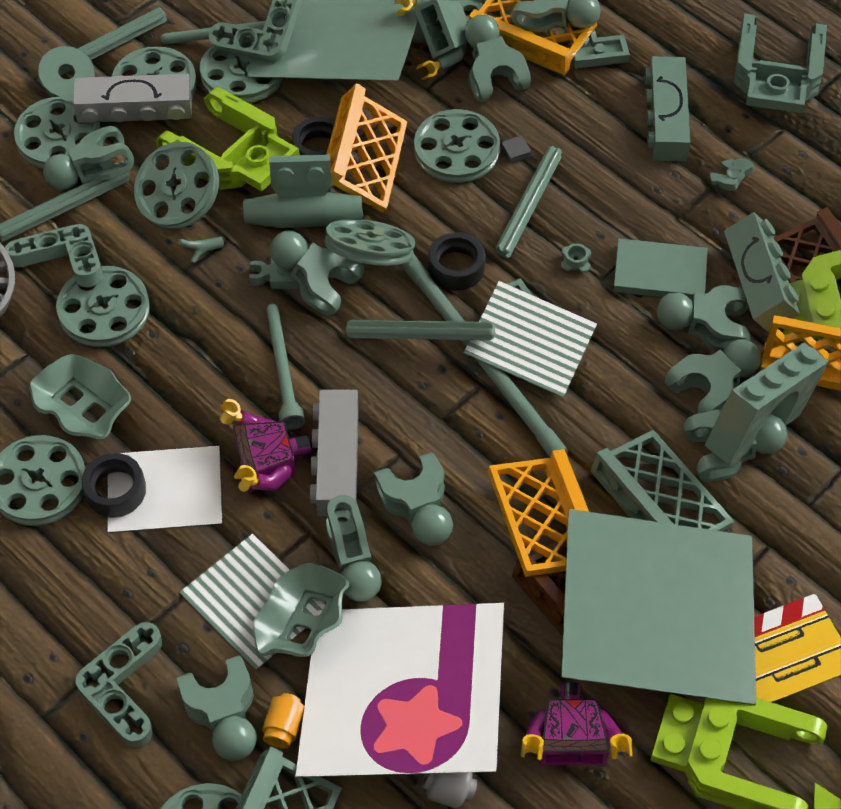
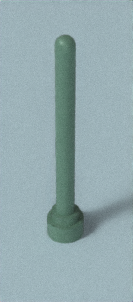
M281 15L277 17L274 25L276 27L284 26L287 22V16ZM266 21L235 25L263 30ZM211 28L165 33L161 35L160 40L163 44L209 39L208 35ZM224 33L223 36H218V38L229 36L226 33Z
M270 304L267 306L266 311L283 401L281 410L278 413L279 421L285 423L287 430H294L305 424L303 408L295 402L279 309L277 305Z

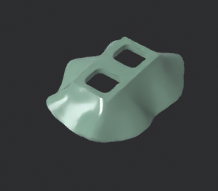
M74 354L63 356L44 368L32 379L29 386L34 408L40 413L55 415L63 431L74 436H88L96 439L106 438L117 416L131 401L130 393L122 386L110 369ZM75 388L83 394V397L74 405L69 406L60 400L70 389ZM93 405H98L106 411L100 419L92 423L83 417V414Z
M314 563L299 565L280 576L273 585L268 600L254 620L253 634L257 652L261 656H267L272 653H286L299 657L311 655L315 651L319 638L337 628L342 622V597L349 587L348 580L340 573ZM312 599L326 602L324 609L318 616L303 613L308 602ZM296 627L311 630L306 642L303 644L288 640Z

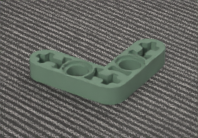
M272 0L263 30L219 22L211 27L208 35L209 40L220 51L268 61L280 60L287 51L303 0ZM281 15L287 16V22L284 26L276 27L274 25L277 17ZM226 33L230 38H233V42L229 38H222L219 41L218 36H223ZM246 36H253L254 42L250 47H241V42ZM275 42L278 45L277 48H272L269 51L268 46H273Z
M83 224L71 225L16 239L4 247L11 257L14 267L17 268L68 255L78 285L92 287L99 284L103 279L101 264L90 230ZM81 254H88V255H85V256L77 257V256H79V255H81ZM90 268V272L84 271V269Z
M149 622L134 626L82 668L76 676V686L81 697L125 744L134 748L142 747L151 740L153 734L151 722L147 715L118 685L161 649L162 638L160 631L156 625ZM143 635L147 638L151 636L152 643H141L140 637ZM129 645L132 646L133 650L136 649L137 656H134L131 648L128 647ZM118 654L126 655L129 658L128 663L122 668H113L110 665L111 659ZM103 666L111 677L107 678L106 673H102L101 668ZM91 678L93 681L97 680L99 685L96 688L91 685L87 686L86 681ZM120 699L124 705L119 712L111 714L104 710L108 701ZM128 716L136 727L141 726L143 731L141 734L138 735L135 732H130L129 726L125 721Z

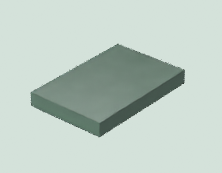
M619 238L613 292L664 297L669 293L679 292L687 295L691 300L694 293L705 294L708 248Z

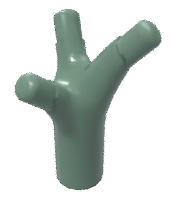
M222 236L197 241L179 239L178 241L183 248L195 250L190 260L192 263H196L198 258L206 251L224 248Z

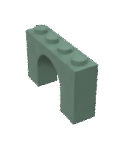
M802 343L734 388L704 446L728 465L734 463L748 453L761 426L770 414L780 418L785 425H788L801 415L829 361L821 356L816 349Z

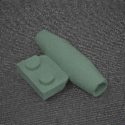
M330 155L270 156L271 188H273L276 194L243 201L245 224L274 228L327 227L330 223L337 220L363 219L362 196L328 192L331 187Z

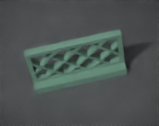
M654 430L612 451L605 448L597 452L590 472L630 518L722 532L733 526L735 521ZM651 442L658 450V456L641 452L642 446ZM618 458L634 459V469L623 466ZM640 461L656 464V474L639 470ZM662 466L673 468L679 474L678 479L661 475ZM637 479L655 482L654 492L644 490L637 482ZM660 484L676 487V497L659 493ZM682 489L694 491L699 497L698 502L681 498ZM658 502L674 505V515L664 513L658 507ZM680 507L696 510L697 520L680 517ZM703 512L715 515L720 522L716 525L702 522Z
M269 747L260 754L236 809H264L266 804L277 801L280 809H288L284 798L300 792L305 809H313L307 790L318 787L328 792L329 796L325 805L317 809H333L342 788L320 776L295 777L297 764L283 758V752ZM281 769L293 774L298 788L282 793L277 780ZM303 780L309 782L310 784L305 785ZM273 789L275 796L269 798Z

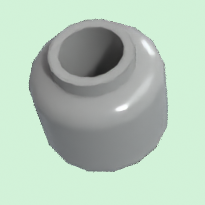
M473 772L424 773L422 788L426 789L429 800L451 808H458L464 803L465 799L472 800L476 791L477 780L472 778Z

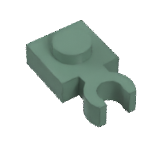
M272 258L271 264L268 265L262 261L250 262L251 272H259V274H249L250 285L260 286L265 282H270L271 289L300 288L297 280L290 276L293 269H284L278 266Z

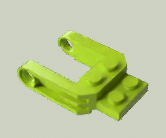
M215 87L204 97L207 109L217 118L245 133L222 154V157L215 155L184 136L179 137L170 131L163 132L156 139L158 148L173 142H188L201 148L212 158L217 167L219 189L221 190L239 188L248 183L256 189L263 191L271 183L270 156H300L299 148L278 137L273 116L219 87ZM189 154L185 158L184 165H192L196 160V154ZM203 175L200 177L205 181L209 182V175Z
M841 250L813 257L802 273L803 280L789 283L799 297V301L796 303L800 315L793 319L841 328V298L836 282L837 279H841ZM783 329L784 335L793 333L792 330ZM817 335L811 336L813 339H815V338H819V339H821V340H822V339H825V338L822 337V336H817ZM798 340V341H795V342H793V343L795 344V343H799V342H803V341H802V340Z
M670 694L650 761L685 772L688 777V783L697 797L734 809H808V804L799 797L725 774L722 771L736 724L786 740L793 738L821 746L824 743L828 727L822 719L756 698V705L706 698L705 703L701 704Z

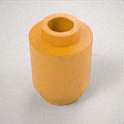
M283 693L281 696L272 698L262 728L264 733L263 741L268 745L287 749L290 747L291 742L296 740L304 714V705L300 703L301 700L297 696Z

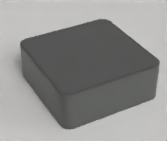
M523 136L502 142V151L510 163L529 158L531 155V150Z

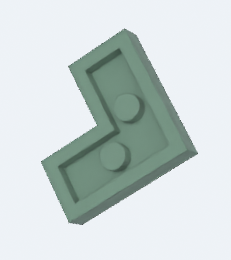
M571 25L573 31L582 30ZM594 29L572 60L575 69L628 63L630 53L624 35L597 38ZM568 40L567 42H568V46H569V49H570V47H571L573 44H572L571 40Z

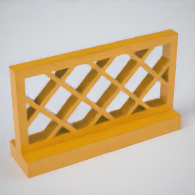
M486 0L479 11L474 9L469 15L470 20L476 15H487L488 12L499 10L501 17L492 18L499 25V37H503L505 44L522 53L526 60L564 76L570 69V61L597 26L596 22L589 28L573 31L569 22L566 27L568 33L554 35L552 29L562 27L556 26L547 30L549 37L543 38L533 34V31L509 24L513 21L511 15L505 14L504 9L514 7L519 1L534 0H507L502 2L501 0ZM571 40L573 45L569 49L557 43Z
M356 83L341 97L326 154L330 155L331 187L334 185L350 195L362 196V202L380 212H384L388 206L407 121L365 97L366 89ZM364 107L369 110L374 119L367 120L362 108ZM386 121L397 127L396 133H390L385 123ZM377 124L383 137L376 138L371 125ZM362 128L368 141H361L357 129ZM380 143H387L391 155H385ZM372 146L378 158L371 160L365 147ZM357 150L363 162L356 164L351 151ZM381 163L386 176L380 178L374 165ZM366 167L372 181L366 182L359 169ZM347 172H352L358 185H353L344 180ZM376 186L381 195L380 199L372 195L369 187Z
M774 315L767 342H765L760 371L795 349L797 346L793 342L802 340L829 361L816 386L841 391V328ZM778 328L792 330L793 333L784 335ZM811 336H822L825 339L815 341ZM833 346L838 351L828 353L824 348Z
M565 449L552 451L550 458L489 465L488 474L525 577L566 571L567 558L558 554L563 545L567 547L569 509L587 512L589 510ZM545 470L547 475L546 481L543 483L530 476L531 471ZM509 474L519 480L512 487L501 481L499 475ZM523 482L539 490L534 498L518 490ZM543 493L556 499L557 505L554 509L538 501ZM512 497L528 505L523 513L510 507L509 502ZM533 508L548 516L544 524L528 516ZM553 519L566 525L567 531L564 535L548 527ZM522 523L538 531L533 539L519 532L518 528ZM542 534L558 542L553 551L538 543ZM531 550H534L548 559L545 563L531 565L528 555Z

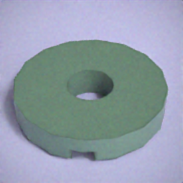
M59 46L49 50L42 57L38 66V80L50 97L63 96L74 98V78L95 77L91 59L83 51L70 46ZM62 69H70L74 73V77L63 79L59 76L58 72Z

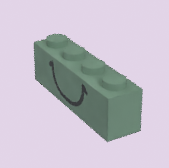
M652 56L650 68H645L644 84L649 85V89H646L645 105L650 106V110H647L646 127H651V131H648L647 149H652L653 161H687L690 148L686 58Z
M753 212L724 230L753 319L769 332L774 315L791 319L800 315L796 303L799 301V297L794 288L789 284L788 279L791 278V275L781 261L780 257L783 256V252L777 242L774 241L773 235L775 230L772 224L767 219L762 220Z

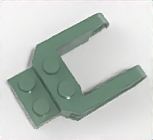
M744 13L734 84L747 94L746 105L803 113L805 101L818 95L823 76L827 25L812 24L808 42L806 68L763 60L754 61L753 53L757 17L754 14Z

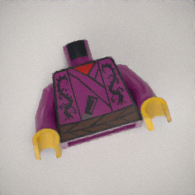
M232 399L225 400L220 406V409L224 411L220 416L221 422L223 424H230L234 420L236 424L233 425V431L241 466L235 473L234 478L241 479L238 485L241 491H247V493L255 490L276 491L290 477L296 474L294 457L311 453L308 435L289 439L284 422H276L241 410L240 405Z
M568 682L560 686L561 699L548 700L547 709L537 712L522 739L520 754L524 758L528 752L537 754V760L540 761V765H607L610 752L609 747L611 748L612 759H617L618 752H626L629 757H632V739L630 736L622 734L607 711L599 708L596 699H581L580 684Z

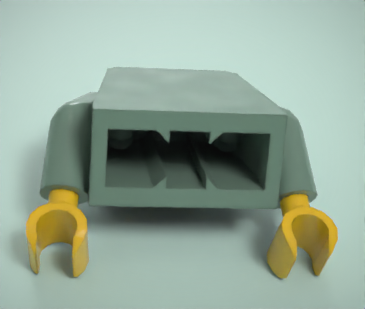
M396 0L393 5L402 4L404 8L396 12L397 16H404L412 7H415L414 10L432 58H436L435 62L428 60L417 66L416 69L426 67L428 70V75L421 78L422 80L435 76L438 69L442 71L464 58L467 50L464 30L469 19L466 18L463 7L459 2L452 0Z

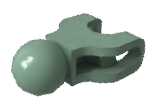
M597 0L519 1L511 12V19L515 26L533 32H543L556 26L567 27L569 22L571 25L582 29L593 26L599 20L601 7Z
M486 14L476 15L467 22L464 31L466 41L474 48L472 52L474 64L469 72L468 82L476 100L481 103L489 100L493 91L491 77L493 75L507 77L517 91L528 89L531 83V75L524 55L518 50L507 46L503 37H499V25L494 18Z
M106 126L87 134L76 146L67 149L69 155L57 154L50 157L43 167V177L51 188L59 191L69 190L77 184L79 178L84 184L91 180H110L128 172L133 167L134 156L131 150L124 145V137L120 130L114 126ZM112 136L116 138L114 144L109 146L103 145L107 137ZM117 155H125V159L121 163L116 164L111 161V158Z
M294 231L281 232L273 238L270 245L272 260L284 269H293L290 276L297 280L303 301L326 316L334 315L341 304L340 295L329 285L328 278H337L347 284H353L364 274V267L361 262L339 256L328 248H321L315 243H312L308 249L306 240Z
M720 285L706 294L694 293L692 300L687 295L679 292L669 293L657 305L656 314L658 321L665 328L676 331L688 327L687 334L698 336L708 347L715 351L721 350L723 352L730 342L737 339L750 341V333L747 327L731 322L726 317L741 316L749 308L742 288Z
M737 339L730 342L723 352L719 350L713 355H688L668 371L665 385L674 393H679L690 387L700 388L705 391L707 395L699 403L698 414L711 410L722 411L731 391L739 385L740 378H747L753 375L760 367V351L756 344L751 341Z
M711 410L687 418L683 424V429L688 440L691 442H706L721 411ZM770 414L761 426L748 453L731 465H728L714 453L703 456L699 460L696 469L699 478L704 482L732 478L737 474L745 461L755 458L756 451L761 454H773L779 451L788 438L786 425L780 418Z
M433 452L419 457L422 462L420 475L413 480L404 481L398 479L389 468L374 472L376 489L384 508L391 514L406 518L412 527L414 536L420 543L435 546L448 540L453 529V521L450 513L444 507H441V500L445 492V484L443 482L444 470Z
M336 496L330 500L327 506L326 532L339 571L349 582V587L344 594L349 599L357 602L367 601L375 597L380 591L382 584L381 574L378 568L370 562L371 554L366 532L356 501L350 496ZM339 506H346L347 508L350 509V511H348V510L335 511V510H336V508H338Z
M240 655L226 660L228 676L225 682L216 688L200 686L192 673L176 678L189 719L211 729L213 733V748L221 758L231 762L240 761L248 757L252 753L257 740L255 729L245 718V713L252 703L254 694L249 673Z

